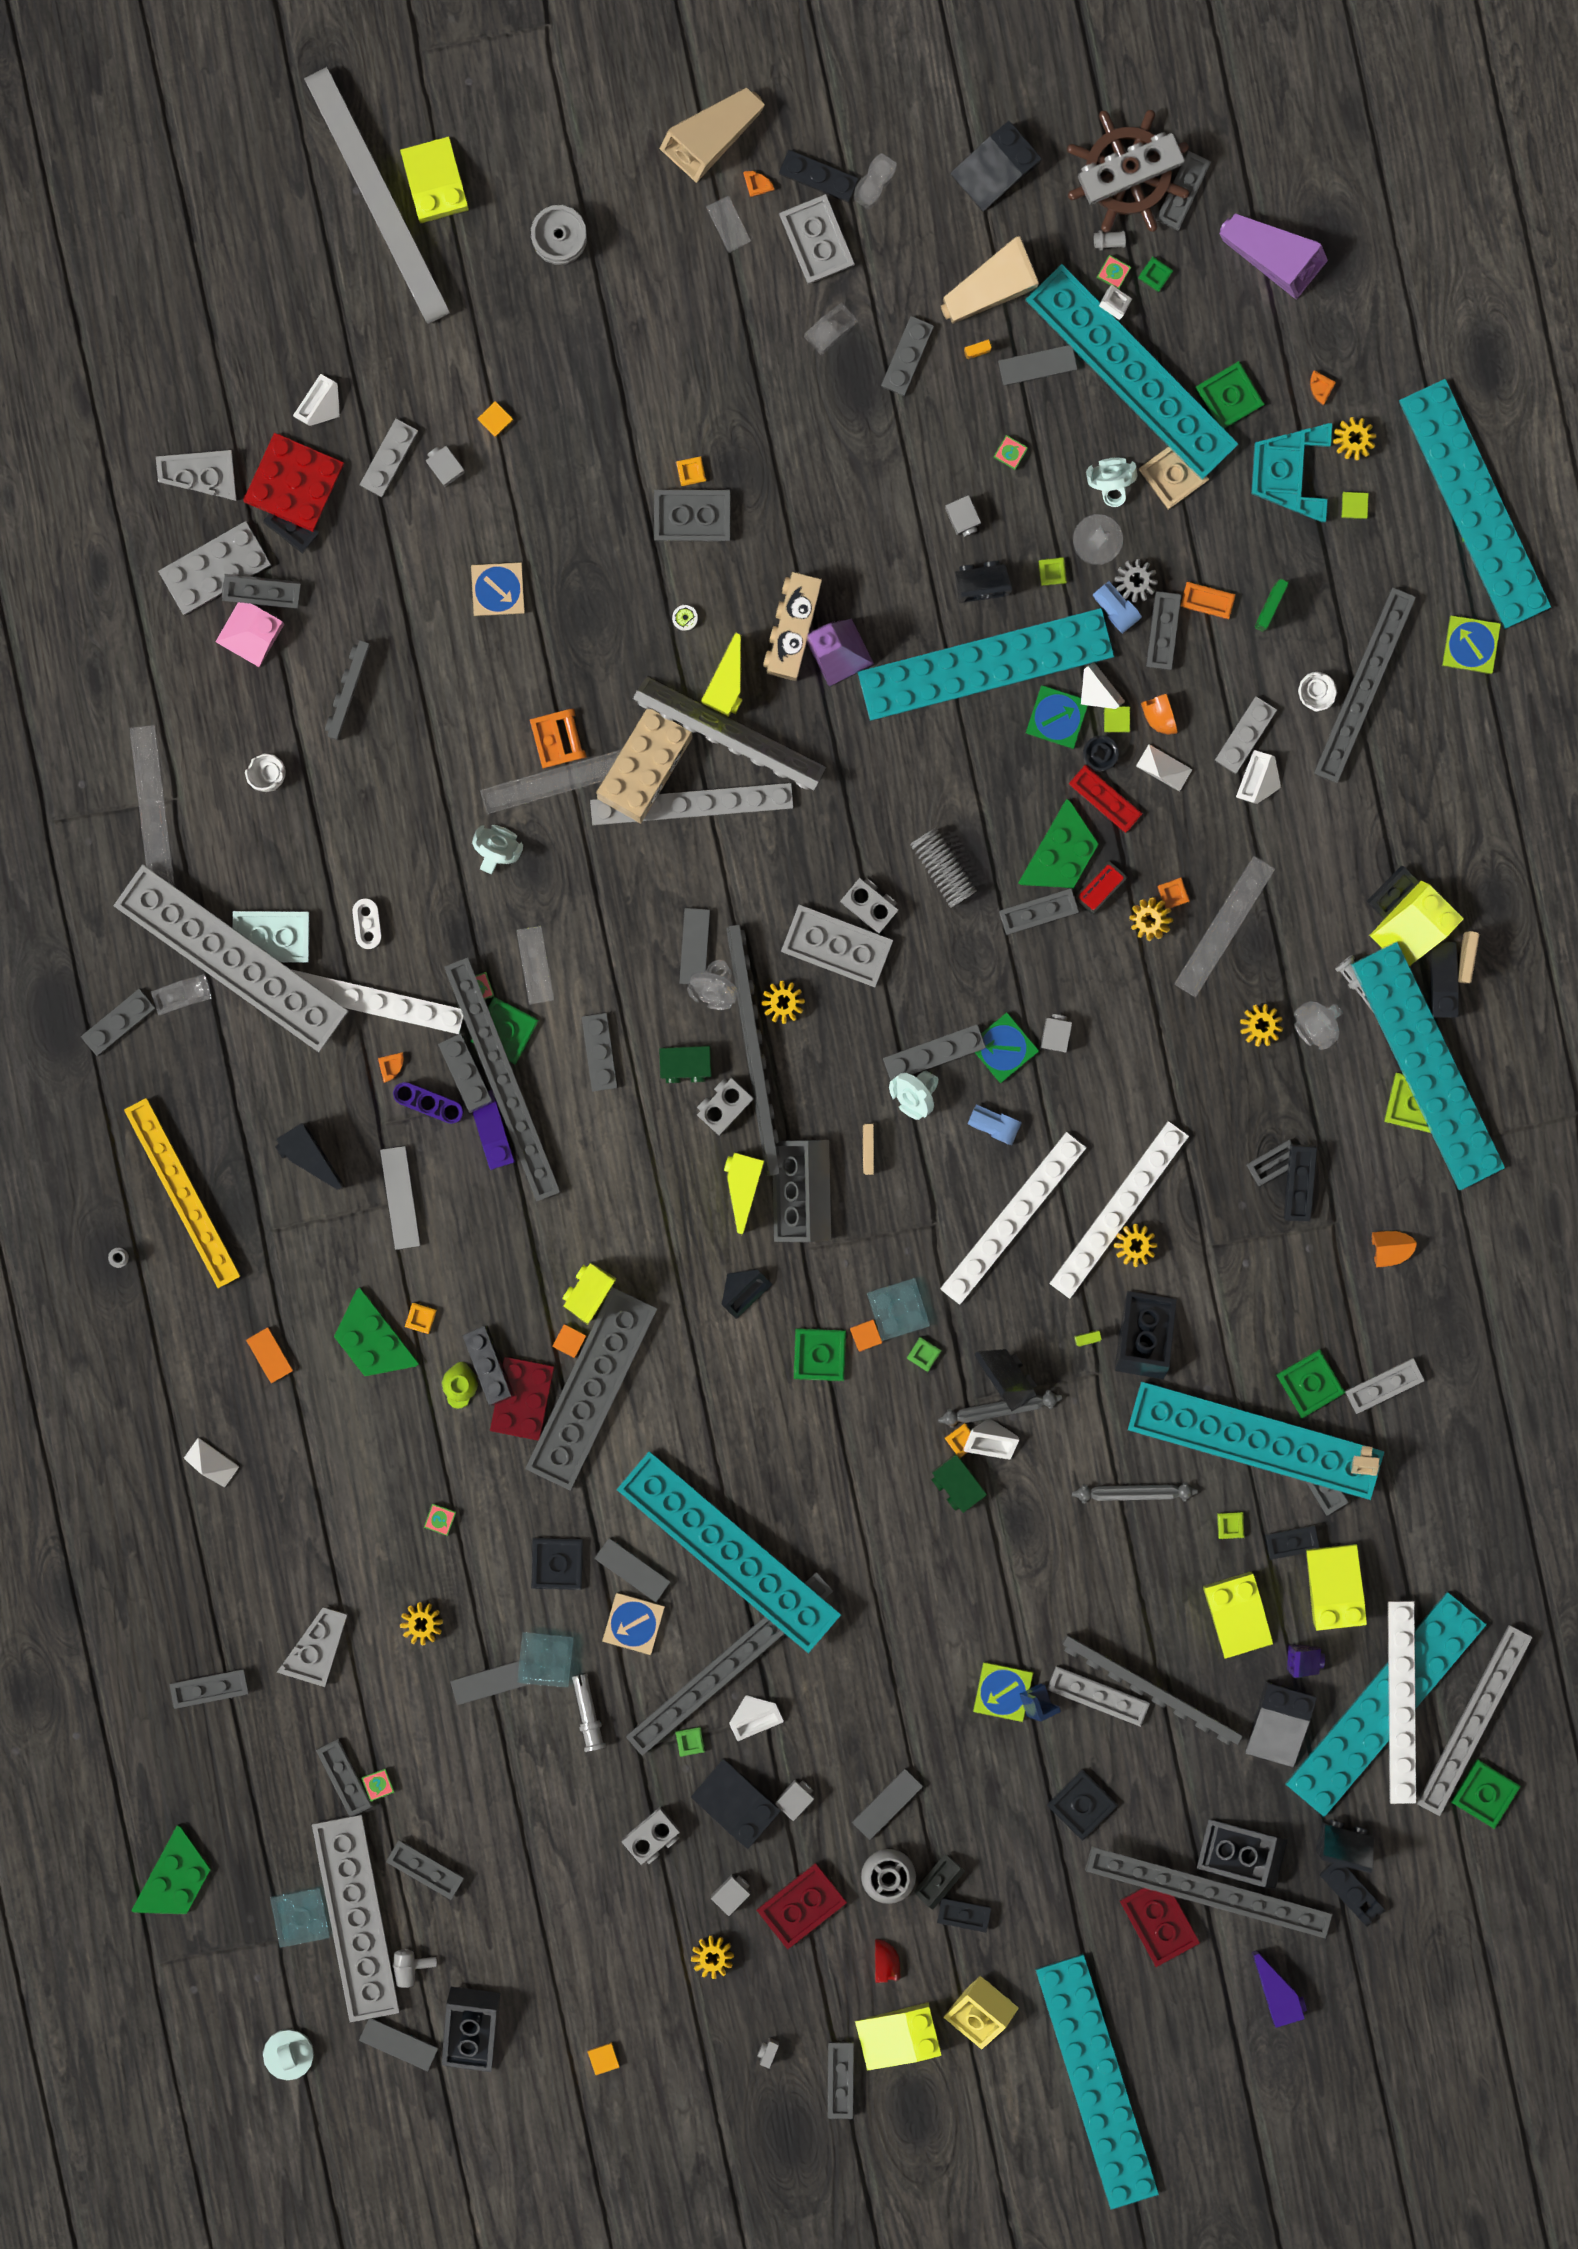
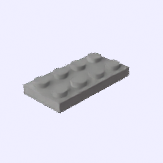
M245 521L158 572L182 614L186 615L222 594L224 574L253 577L272 565Z
M798 905L781 952L876 987L893 940Z

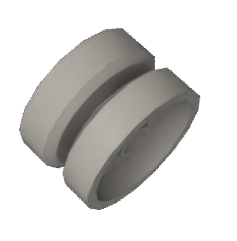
M552 205L543 209L535 217L531 227V240L537 254L544 261L554 265H565L575 261L583 253L587 243L586 226L582 217L574 209L564 205ZM560 230L563 231V237H555L554 232L559 233Z

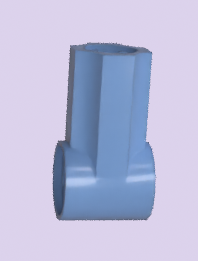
M1110 581L1092 595L1108 613V618L1122 634L1142 618L1137 609L1121 596Z
M976 1104L968 1124L1012 1146L1022 1122L1004 1114L999 1115Z

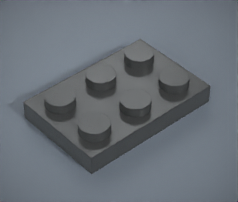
M654 490V541L730 542V490Z

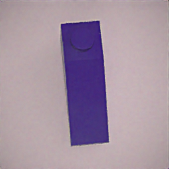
M492 1090L488 1091L493 1103L473 1112L490 1170L515 1162Z
M1289 1645L1287 1670L1293 1677L1318 1675L1320 1668L1324 1669L1325 1653H1321L1319 1647Z
M1253 1951L1252 1954L1274 2026L1277 2028L1304 2020L1303 2012L1307 2011L1303 1996L1298 1998L1295 1990L1258 1951Z

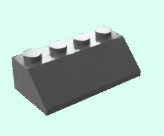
M829 1140L778 1141V1144H775L776 1154L781 1155L782 1169H779L780 1174L773 1175L774 1242L831 1241Z

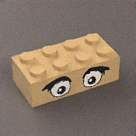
M792 572L791 578H785L782 594H786L785 602H779L776 618L780 619L778 627L773 626L770 643H774L772 652L767 651L763 666L768 668L767 674L793 681L797 680L821 586V579Z
M646 709L596 792L597 799L641 824L692 740V732L673 721L663 718L658 712Z

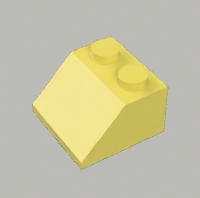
M979 1976L968 1986L943 2018L979 2048L983 2049L1007 2027L1017 2012L1018 2007L988 1981Z

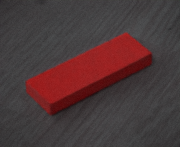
M1086 765L1082 767L1069 783L1074 790L1124 833L1142 815L1140 811Z

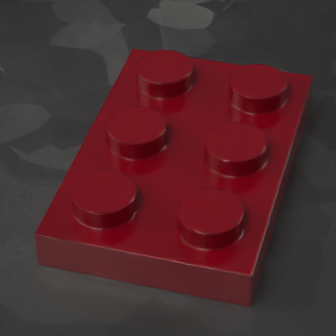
M504 1357L503 1367L514 1396L495 1404L490 1431L539 1441L554 1366Z
M815 1862L759 1906L756 1911L788 1950L844 1906L847 1901Z
M1142 1887L1119 1900L1155 1967L1200 1944L1174 1896Z

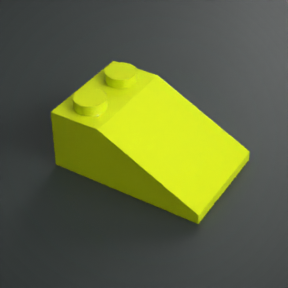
M449 137L400 150L420 224L469 210Z
M735 633L702 699L703 705L727 717L730 716L731 712L736 714L742 703V699L739 698L740 634Z
M1420 881L1369 936L1381 948L1397 942L1408 966H1410L1444 940L1464 918L1429 884Z
M734 1152L733 1157L728 1156L724 1171L729 1172L727 1178L737 1232L743 1234L764 1161Z
M591 1262L588 1267L583 1264L576 1275V1278L579 1279L576 1287L570 1286L562 1298L566 1301L564 1307L587 1324L616 1280L614 1276Z
M1357 1545L1306 1550L1312 1616L1316 1631L1367 1625Z
M1252 1572L1203 1586L1224 1658L1273 1644L1260 1594Z
M929 2003L855 2021L867 2070L914 2063L941 2056Z

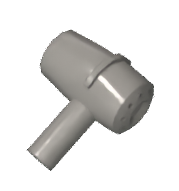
M409 1949L398 1950L394 1953L393 1968L398 1987L414 1986L415 1969L437 1966L436 1957L415 1959L414 1952Z

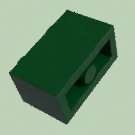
M710 1046L659 1048L660 1079L666 1078V1083H681V1078L691 1077V1082H706V1077H711Z
M956 1453L932 1471V1474L935 1476L931 1479L939 1491L945 1489L950 1497L946 1500L955 1511L960 1509L964 1513L987 1495Z

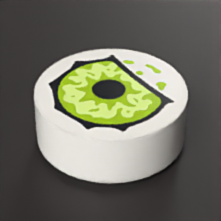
M682 605L675 609L672 620L676 628L688 631L695 627L698 617L694 608Z

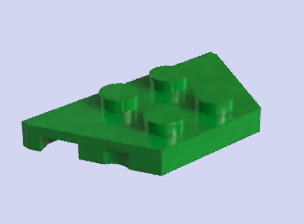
M1065 800L1018 884L1074 888L1096 850L1098 843L1069 800Z
M359 1287L346 1310L334 1338L364 1376L416 1367L419 1364Z
M176 1826L133 1906L132 1912L188 1913L211 1867L185 1834L182 1826Z

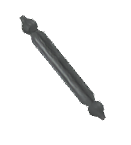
M1047 1390L1043 1396L1036 1395L1012 1412L1005 1401L964 1408L957 1413L952 1411V1409H948L938 1421L939 1423H945L950 1428H954L957 1422L968 1423L1039 1409L1043 1405L1053 1409V1406L1062 1399V1395H1055L1051 1390Z
M1184 1482L1179 1488L1174 1485L1097 1486L1090 1489L1086 1484H1083L1077 1491L1072 1492V1496L1079 1498L1082 1503H1087L1090 1498L1097 1501L1174 1499L1178 1496L1183 1501H1187L1192 1495L1198 1494V1490L1191 1488L1187 1482Z

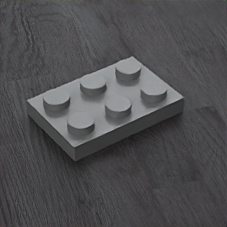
M826 194L779 213L807 284L855 265Z

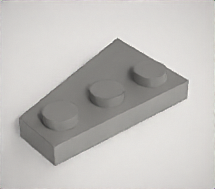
M232 450L156 456L158 482L237 500Z
M323 1607L277 1673L325 1687L348 1614Z

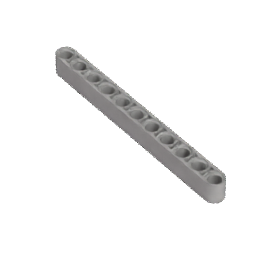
M327 67L304 78L427 325L450 314Z

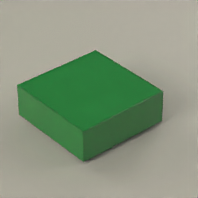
M1152 256L1138 279L1159 293L1173 270Z

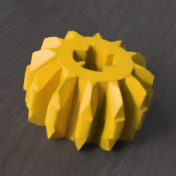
M1351 417L1349 419L1350 427L1345 421H1342L1340 426L1343 430L1335 429L1334 434L1341 438L1334 439L1333 444H1342L1337 449V453L1339 454L1345 449L1347 451L1345 459L1347 460L1350 458L1351 453L1354 454L1355 461L1360 459V452L1363 456L1367 457L1369 452L1366 447L1369 449H1374L1375 444L1368 440L1375 439L1376 434L1367 433L1373 426L1369 424L1366 428H1363L1362 426L1365 421L1363 418L1356 425L1354 417ZM1350 433L1353 436L1357 434L1360 436L1358 440L1360 442L1359 445L1356 442L1352 444L1349 442L1351 438L1349 436Z
M1152 897L1149 899V902L1142 899L1140 900V906H1133L1132 909L1136 914L1131 915L1129 919L1136 921V924L1132 925L1131 929H1140L1138 937L1141 938L1146 933L1147 940L1151 941L1154 935L1157 939L1163 937L1162 931L1165 933L1170 931L1169 926L1166 924L1172 923L1173 918L1166 917V914L1170 913L1171 909H1162L1165 904L1163 900L1156 905V899ZM1150 914L1152 918H1156V922L1152 924L1151 920L1147 919V916Z
M780 981L781 990H777L776 986L771 984L770 987L774 994L772 995L765 991L764 995L771 998V1001H762V1005H771L772 1007L765 1011L766 1015L773 1011L776 1012L772 1021L776 1022L780 1014L782 1015V1023L786 1024L787 1014L794 1021L796 1016L792 1011L803 1012L801 1008L795 1005L796 1003L803 1004L805 1000L795 999V996L802 993L800 989L793 994L791 993L794 983H790L788 990H784L785 983ZM780 995H783V998L788 996L790 999L787 1003L789 1007L783 1010V1007L779 1009L776 1005L779 1002L778 997Z
M1267 1004L1262 1006L1261 1013L1259 1007L1253 1005L1255 1014L1253 1015L1250 1011L1246 1010L1244 1013L1250 1019L1240 1020L1241 1024L1248 1025V1028L1241 1030V1034L1250 1032L1251 1034L1247 1037L1246 1041L1251 1042L1256 1037L1255 1046L1257 1047L1260 1046L1262 1038L1264 1044L1269 1046L1270 1040L1268 1036L1277 1041L1279 1037L1273 1033L1274 1030L1283 1031L1282 1027L1275 1026V1023L1282 1021V1017L1272 1018L1277 1012L1275 1008L1267 1014ZM1259 1018H1261L1262 1022L1267 1021L1268 1027H1264L1266 1031L1263 1033L1261 1029L1255 1028Z
M1133 1224V1233L1125 1226L1123 1229L1127 1236L1124 1237L1119 1233L1116 1235L1118 1239L1123 1240V1243H1114L1115 1248H1123L1122 1251L1116 1254L1119 1258L1127 1254L1123 1262L1127 1265L1131 1258H1133V1266L1138 1267V1258H1141L1143 1264L1146 1265L1148 1261L1144 1255L1155 1256L1153 1252L1148 1251L1149 1247H1157V1243L1148 1242L1155 1237L1154 1233L1145 1237L1144 1235L1148 1230L1146 1226L1141 1229L1140 1233H1138V1224ZM1136 1238V1241L1140 1239L1142 1242L1139 1246V1252H1136L1134 1249L1131 1251L1129 1248L1132 1245L1131 1240Z
M418 1602V1611L412 1605L408 1607L412 1616L407 1613L402 1614L401 1617L409 1622L401 1623L400 1628H409L403 1636L406 1638L412 1633L414 1636L411 1639V1643L415 1644L417 1638L420 1637L421 1645H425V1636L431 1642H434L435 1637L431 1632L441 1634L442 1630L434 1625L443 1624V1620H434V1617L438 1616L440 1611L435 1610L431 1614L429 1611L432 1608V1604L429 1603L426 1610H423L422 1602ZM421 1617V1620L425 1618L428 1621L425 1625L427 1629L422 1630V1627L418 1629L415 1626L418 1622L417 1618Z
M709 1935L708 1944L701 1938L699 1943L702 1948L698 1946L693 1947V1951L699 1955L692 1956L691 1961L699 1962L694 1967L695 1971L704 1968L702 1977H706L708 1971H712V1979H716L717 1970L724 1976L726 1971L723 1966L732 1968V1963L726 1959L734 1958V1953L726 1952L731 1948L730 1943L721 1946L723 1942L722 1937L718 1938L717 1943H713V1935ZM709 1952H711L712 1954L718 1953V1954H719V1955L717 1956V1960H718V1961H717V1962H714L713 1960L707 1961V1960H706V1959H708V1954H707V1953H709Z

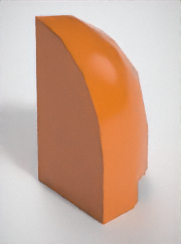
M1167 694L1141 703L1145 717L1152 728L1157 732L1167 735L1177 734V727Z
M1397 1231L1372 1232V1245L1376 1246V1256H1374L1376 1267L1393 1266L1406 1261L1414 1253L1417 1245L1416 1241L1411 1236Z

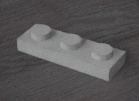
M395 419L363 477L360 486L383 497L415 439L418 430Z
M1255 697L1214 761L1236 774L1277 710L1258 697Z
M1411 1358L1346 1390L1345 1393L1355 1413L1358 1414L1424 1382V1379L1414 1358Z

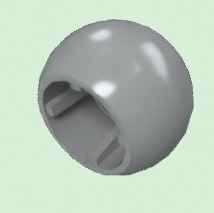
M884 1849L873 1853L866 1860L862 1868L861 1880L866 1893L871 1898L880 1903L892 1904L902 1901L911 1893L916 1882V1872L912 1861L904 1853L894 1849ZM883 1861L896 1862L895 1866L885 1865L881 1868L879 1865ZM901 1867L906 1871L904 1884L900 1882L899 1869ZM873 1869L878 1872L879 1885L877 1884L876 1886L871 1881ZM884 1873H894L896 1880L892 1884L884 1883L882 1881ZM897 1888V1890H895V1891H893V1892H884V1891H882L883 1889H884V1890H887V1891H892V1890H894V1889Z

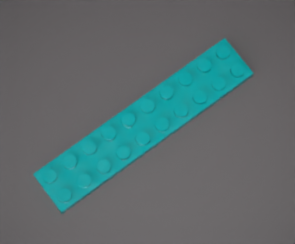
M1062 264L1026 298L1025 301L1201 480L1238 445L1110 313L1099 306L1100 302Z
M1446 379L1399 400L1504 629L1551 608Z
M1100 608L862 670L857 673L869 719L873 721L1114 658L1102 609Z
M1394 942L1352 963V969L1458 1190H1462L1504 1169L1503 1162L1398 943Z
M1145 1382L1140 1384L1128 1426L1129 1431L1371 1500L1384 1451L1372 1448L1371 1458H1379L1377 1476L1351 1473L1354 1456L1361 1455L1362 1446L1364 1445Z
M650 1451L616 1489L807 1653L814 1648L841 1616L838 1611Z
M1448 1592L1444 1594L1414 1630L1415 1709L1486 1626L1483 1621ZM1388 1662L1285 1783L1324 1817L1389 1741Z
M1084 1954L1036 1968L1035 1970L1110 2209L1112 2210L1159 2195Z

